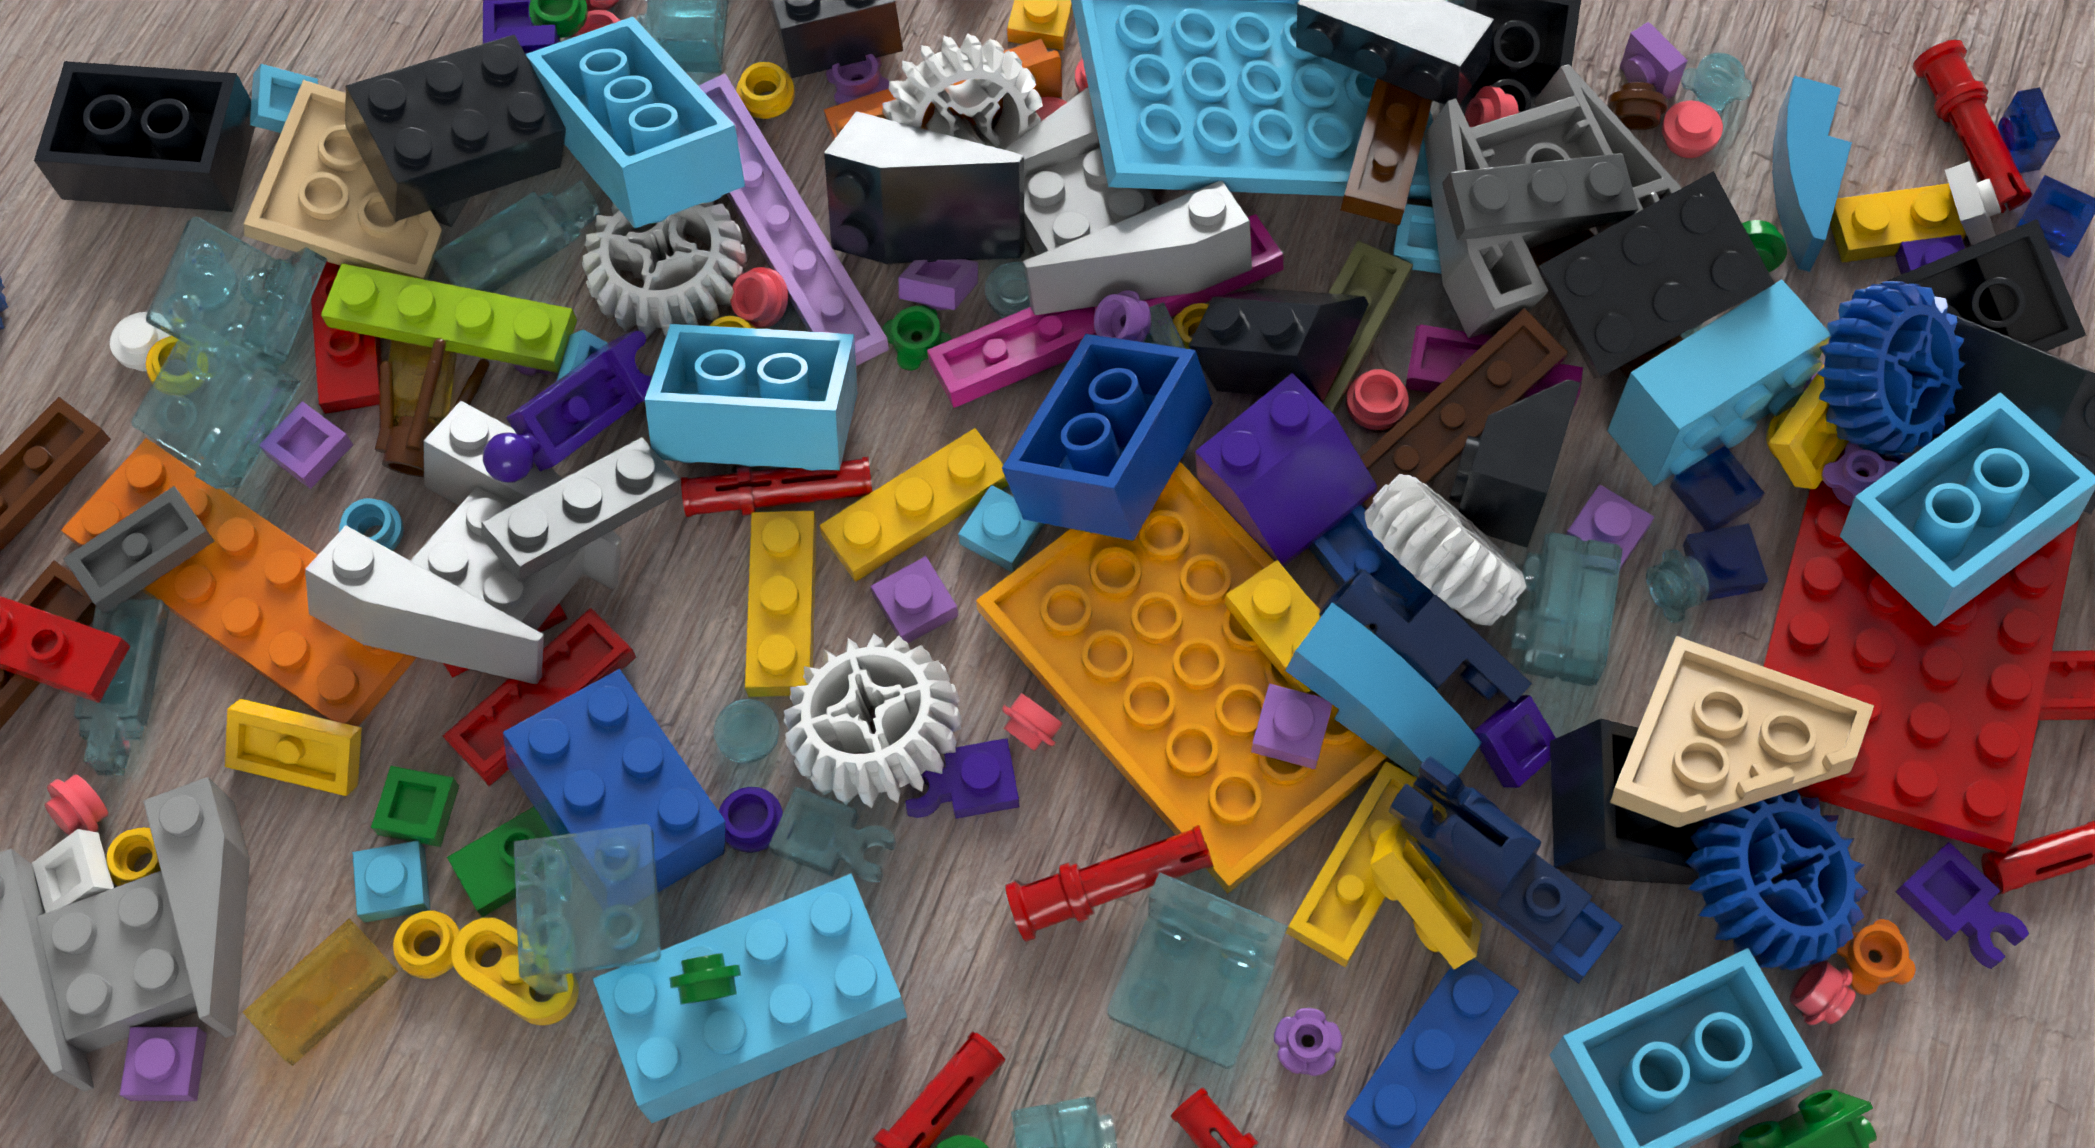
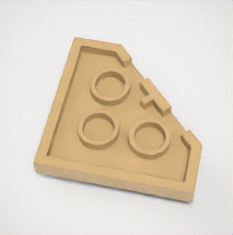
M303 80L244 221V236L337 265L343 263L427 280L442 237V229L431 211L395 222L345 126L346 93Z
M1676 636L1615 785L1610 803L1678 828L1849 773L1857 758L1874 705Z

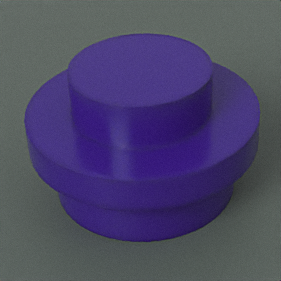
M745 787L731 793L719 808V813L726 821L725 842L735 850L746 853L762 851L771 846L779 838L783 830L784 813L778 799L771 792L763 788Z

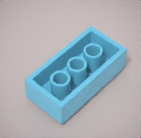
M634 17L525 54L566 128L565 146L634 228L661 222L669 215L700 203L715 201L726 193L745 187L735 125Z
M852 873L593 978L638 1108L651 1123L907 1018L902 997ZM723 953L725 966L740 965L741 976L734 977L737 995L680 1005L678 988H670L669 977L683 974L682 960Z

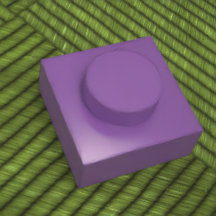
M1648 21L1630 33L1619 68L1624 72L1629 83L1644 82L1652 84L1656 87V92L1670 99L1676 95L1688 60Z
M966 259L937 260L936 262L914 260L899 276V299L918 302L935 310H955L978 284V262Z
M302 401L259 446L269 459L311 489L353 444L345 432Z
M1599 484L1567 530L1563 542L1618 574L1650 528L1654 516Z
M926 556L871 585L872 595L897 637L900 636L907 643L958 617L957 605Z
M1269 683L1251 752L1316 769L1332 704L1322 697Z
M130 1027L120 1096L129 1101H197L207 1033L198 1027Z

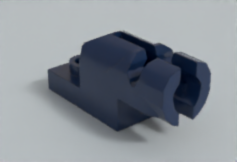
M1360 569L1339 587L1320 610L1319 615L1322 616L1330 604L1334 603L1363 626L1367 625V629L1400 655L1435 690L1448 679L1461 663L1466 668L1460 674V677L1487 701H1490L1496 694L1501 699L1515 703L1532 684L1440 597L1433 593L1422 592L1410 607L1407 608L1404 606L1408 601L1407 598L1377 581L1365 569Z
M1428 757L1420 765L1418 770L1420 774L1413 787L1407 783L1403 786L1392 802L1389 813L1401 822L1402 827L1410 835L1442 858L1438 870L1443 876L1549 955L1587 906L1592 895L1536 854L1542 844L1539 839L1501 812L1493 802L1476 789L1466 787L1461 778L1433 757ZM1434 806L1441 812L1442 819L1440 822L1433 819Z

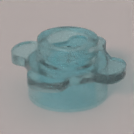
M1712 53L1705 56L1700 61L1697 69H1686L1681 78V84L1684 89L1693 91L1701 102L1711 106L1718 114L1724 111L1725 105L1735 100L1743 101L1748 99L1753 88L1751 81L1745 78V70L1741 62L1734 56L1726 53ZM1712 83L1719 84L1721 87L1715 86Z
M1669 549L1663 552L1662 562L1658 566H1651L1647 569L1646 581L1650 595L1656 605L1663 608V613L1668 621L1672 623L1683 621L1685 619V611L1688 608L1701 605L1707 599L1709 591L1707 575L1702 565L1695 558L1683 556L1677 549Z

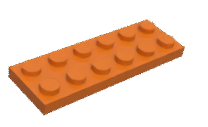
M145 438L61 531L70 541L81 547L175 486L212 536L214 542L141 591L320 717L359 727L417 657L363 645L311 616L308 611L305 569L318 555L164 449Z

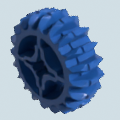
M1884 281L1882 284H1872L1866 289L1855 290L1852 301L1840 303L1838 309L1839 320L1828 322L1827 328L1831 337L1827 345L1820 347V350L1825 355L1824 368L1817 372V374L1824 377L1825 388L1820 393L1819 399L1830 404L1826 413V421L1837 425L1836 431L1839 439L1848 440L1852 444H1858L1862 450H1870L1878 454L1900 455L1901 453H1912L1917 447H1925L1931 442L1933 434L1943 433L1945 428L1944 416L1955 413V406L1952 400L1954 393L1962 390V386L1958 382L1959 369L1965 363L1959 360L1958 349L1963 344L1964 338L1954 334L1957 316L1947 313L1946 298L1934 296L1932 288L1921 287L1919 284H1905L1903 281Z
M1796 789L1703 819L1704 826L1699 827L1697 832L1690 837L1698 851L1693 852L1692 856L1685 863L1699 873V878L1688 889L1701 893L1706 903L1698 916L1713 917L1718 924L1714 940L1728 941L1733 939L1734 954L1748 948L1760 968L1767 967L1772 969L1779 966L1781 970H1797L1810 964L1813 965L1825 961L1831 957V954L1837 952V948L1843 947L1847 941L1854 938L1851 927L1855 926L1858 921L1865 917L1856 902L1860 901L1868 891L1855 880V875L1865 864L1852 860L1848 851L1855 838L1840 837L1836 831L1839 815H1820L1818 797H1804L1801 799ZM1780 873H1782V876L1776 878L1775 880H1773V881L1771 882V879H1772L1773 877H1775V876L1779 875Z

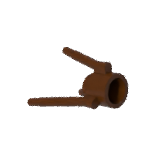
M442 338L436 339L433 343L414 417H400L398 426H394L393 366L389 361H383L380 365L379 433L374 450L384 453L382 465L392 471L410 476L424 477V440L437 427L434 423L428 421L446 348V342ZM482 358L478 361L454 407L460 401L468 405L471 404L489 369L490 363L487 359Z

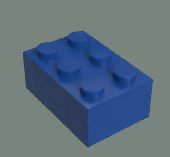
M1085 334L1002 467L1023 520L1134 541L1213 404L1196 350Z
M620 669L503 732L508 768L609 920L621 915L725 853L726 821Z

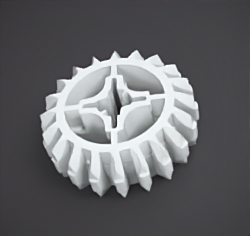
M967 34L960 48H958L951 37L944 36L942 51L934 54L930 47L921 45L920 52L924 61L918 66H915L912 62L902 61V70L908 78L906 81H889V91L896 99L882 103V112L886 119L921 128L924 113L930 102L935 105V110L932 118L926 124L928 130L1003 150L1042 121L1035 111L1043 106L1041 96L1033 89L1036 86L1034 76L1029 69L1022 67L1023 62L1015 52L1008 50L1004 53V49L999 42L991 38L982 46L977 37ZM962 80H966V81L963 82L962 84H958V85H955V86H954V85H951V84H954V83H956V82H959V81H962ZM1003 97L1002 113L997 125L992 130V118L1000 108L997 102ZM948 107H952L960 115L964 113L966 116L972 117L977 125H973L966 118L962 119L957 115H953Z
M713 202L700 203L669 215L661 222L646 224L638 228H634L614 203L611 207L613 217L596 215L595 226L597 232L586 234L585 246L588 253L583 255L582 266L588 279L586 285L591 297H595L600 311L606 315L607 319L615 317L618 326L622 327L625 332L637 325L639 331L645 334L646 339L651 336L656 328H662L666 336L670 324L698 325L697 320L702 317L715 321L719 316L717 305L731 306L730 300L734 293L732 285L744 273L743 267L746 266L747 255L744 245L741 244L743 238L740 228L735 224V221H731L729 211L724 207L723 203L713 205ZM686 234L703 241L711 248L710 252L698 250L697 244L685 241ZM620 271L632 272L634 278L644 280L643 288L625 281L620 277Z
M1399 474L1389 485L1385 484L1373 497L1374 501L1371 506L1364 512L1367 527L1373 532V536L1384 545V549L1390 552L1399 561V564L1410 571L1434 595L1440 597L1451 609L1457 610L1464 618L1470 619L1475 624L1491 626L1501 615L1505 616L1518 602L1516 600L1517 597L1527 588L1522 571L1504 554V551L1496 546L1472 521L1468 520L1455 507L1449 504L1440 494L1435 493L1416 477Z
M873 633L867 647L859 648L855 642L848 638L845 653L836 657L835 654L824 649L823 661L825 665L821 669L804 666L803 677L807 685L790 687V699L794 706L784 710V722L789 730L785 733V742L791 755L796 758L794 763L801 775L811 779L815 789L822 792L823 795L833 791L836 798L847 805L859 794L862 802L872 808L878 794L886 792L890 800L898 803L901 793L899 788L910 783L913 788L923 791L924 781L921 774L925 771L942 774L944 764L940 754L956 752L955 746L957 742L953 732L961 729L962 718L957 708L960 699L955 685L949 682L950 678L944 665L940 664L939 660L932 661L930 653L922 645L910 650L908 643L898 636L890 645L885 647L883 640ZM871 706H873L876 716L873 718L876 728L875 734H872L870 726L872 717L869 709ZM863 752V753H866V754H851V753Z

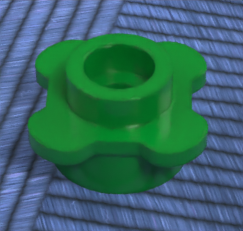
M926 305L905 308L894 319L888 320L882 327L888 343L893 345L898 354L896 358L898 366L908 371L918 369L921 362L928 359V349L952 340L950 334L942 332L940 329L936 310ZM914 335L923 336L922 340L918 342L911 339Z

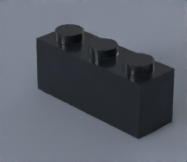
M1299 0L1297 3L1296 47L1306 50L1315 56L1329 59L1362 72L1371 78H1377L1415 93L1422 98L1433 100L1443 105L1449 100L1456 99L1458 104H1460L1489 64L1494 19L1444 0Z

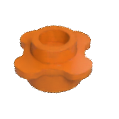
M1878 919L1860 932L1852 931L1854 938L1847 941L1843 947L1837 948L1836 953L1845 958L1852 973L1850 986L1859 994L1871 995L1876 992L1878 986L1890 982L1900 985L1907 984L1915 975L1916 967L1909 958L1907 942L1900 934L1899 928L1889 920ZM1869 952H1877L1881 958L1880 962H1872L1869 959Z

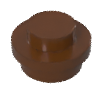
M1644 82L1626 83L1620 87V91L1612 93L1607 99L1608 108L1629 130H1648L1657 127L1660 124L1661 115L1667 111L1668 99L1665 95L1656 92L1654 85Z

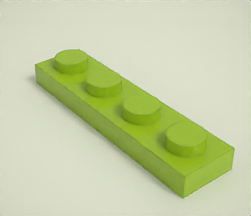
M341 263L321 313L323 320L330 328L430 348L433 347L436 339L442 338L446 342L445 351L556 373L560 371L569 336L573 334L577 323L572 308Z

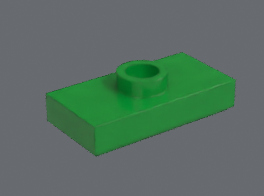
M534 806L447 857L476 911L482 918L572 865Z

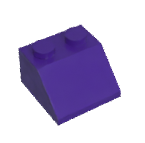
M1293 373L1195 451L1198 481L1274 561L1278 560L1283 567L1377 491L1375 481L1336 416Z

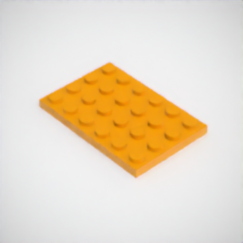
M1179 461L1134 541L1069 529L976 600L977 611L1175 835L1200 825L1205 838L1204 841L1207 843L1214 867L1209 869L1206 867L1205 869L1228 894L1377 773L1385 761L1390 762L1391 759L1336 721L1334 718L1340 709L1332 705L1316 769L1251 752L1269 683L1292 690L1293 688L1224 604L1227 593L1272 564L1274 560Z

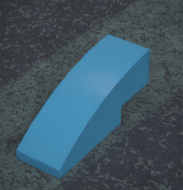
M1794 75L1779 110L1773 140L1772 175L1776 207L1785 240L1797 268L1810 272L1827 237L1852 142L1828 136L1841 88Z
M1334 603L1330 604L1296 649L1285 670L1340 709L1334 718L1336 721L1417 778L1420 774L1418 772L1420 765L1430 756L1459 776L1482 743L1460 715L1430 683L1393 649Z

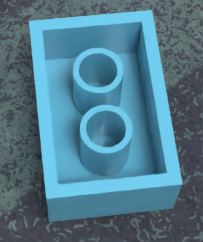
M1781 279L1771 287L1763 290L1632 371L1607 432L1653 487L1673 474L1677 479H1682L1694 472L1705 462L1709 451L1722 443L1727 448L1734 447L1755 430L1757 421L1771 412L1776 417L1789 408L1794 407L1804 393L1803 387L1806 381L1815 375L1823 364L1819 360L1822 354L1820 347L1827 345L1831 337L1830 333Z
M670 324L645 397L651 448L662 460L680 461L683 463L705 462L738 464L747 467L772 466L803 468L805 470L840 471L858 394L854 334Z
M2000 392L1856 495L1840 537L1935 627L2077 522L2095 490V475Z
M1748 948L1562 1036L1549 1055L1600 1148H1689L1802 1093L1823 1075Z

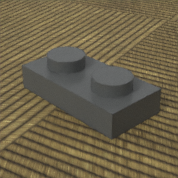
M173 486L63 559L93 603L105 614L213 543L214 539L181 493Z

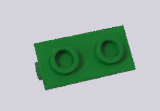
M1834 1089L1819 1091L1800 1101L1798 1104L1800 1111L1779 1122L1765 1121L1748 1127L1739 1134V1143L1729 1148H1869V1144L1876 1141L1877 1136L1871 1123L1862 1114L1872 1110L1873 1107L1869 1101Z

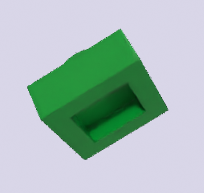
M390 766L371 828L378 836L410 842L419 840L421 844L441 847L460 785L454 777Z

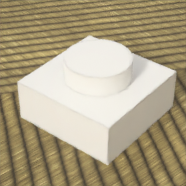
M1970 162L1946 169L1945 173L1958 215L1971 245L1996 236L1990 216L2001 213L1990 178L1978 182Z
M77 829L32 862L45 913L114 888L100 836L97 832Z

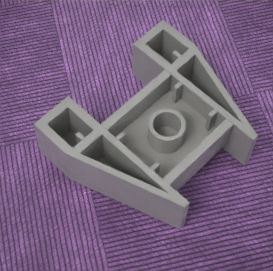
M1569 64L1559 68L1534 100L1536 108L1470 128L1457 100L1453 99L1445 104L1424 134L1442 282L1468 339L1504 327L1523 308L1530 312L1548 292L1528 249L1594 227L1600 233L1620 221L1457 240L1442 182L1450 172L1623 153L1639 208L1637 212L1681 189L1672 176Z
M1088 87L1004 149L1024 155L1025 237L1037 256L1023 261L1030 306L1034 315L1097 307L1108 295L1118 294L1125 290L1138 293L1140 300L1195 293L1252 270L1250 220L1223 181L1215 182L1162 205H1158L1149 189L1108 187Z
M460 401L424 440V487L459 505V507L411 561L345 525L305 569L308 611L311 616L363 645L537 684L542 678L544 634L538 632L537 629L582 574L612 590L618 584L622 539L612 530L529 577L518 581L481 538V522L562 480V478L552 468L539 471L533 462V468L520 481L505 483L494 480L484 467L482 461L483 448L493 436L505 432L515 433L513 428Z
M209 777L143 800L161 871L51 912L45 913L33 865L12 849L0 852V997L51 1073L84 1092L94 1088L86 1053L129 1038L130 1027H158L198 1012L200 1020L224 1037L228 1038L236 1035L250 858L235 803Z

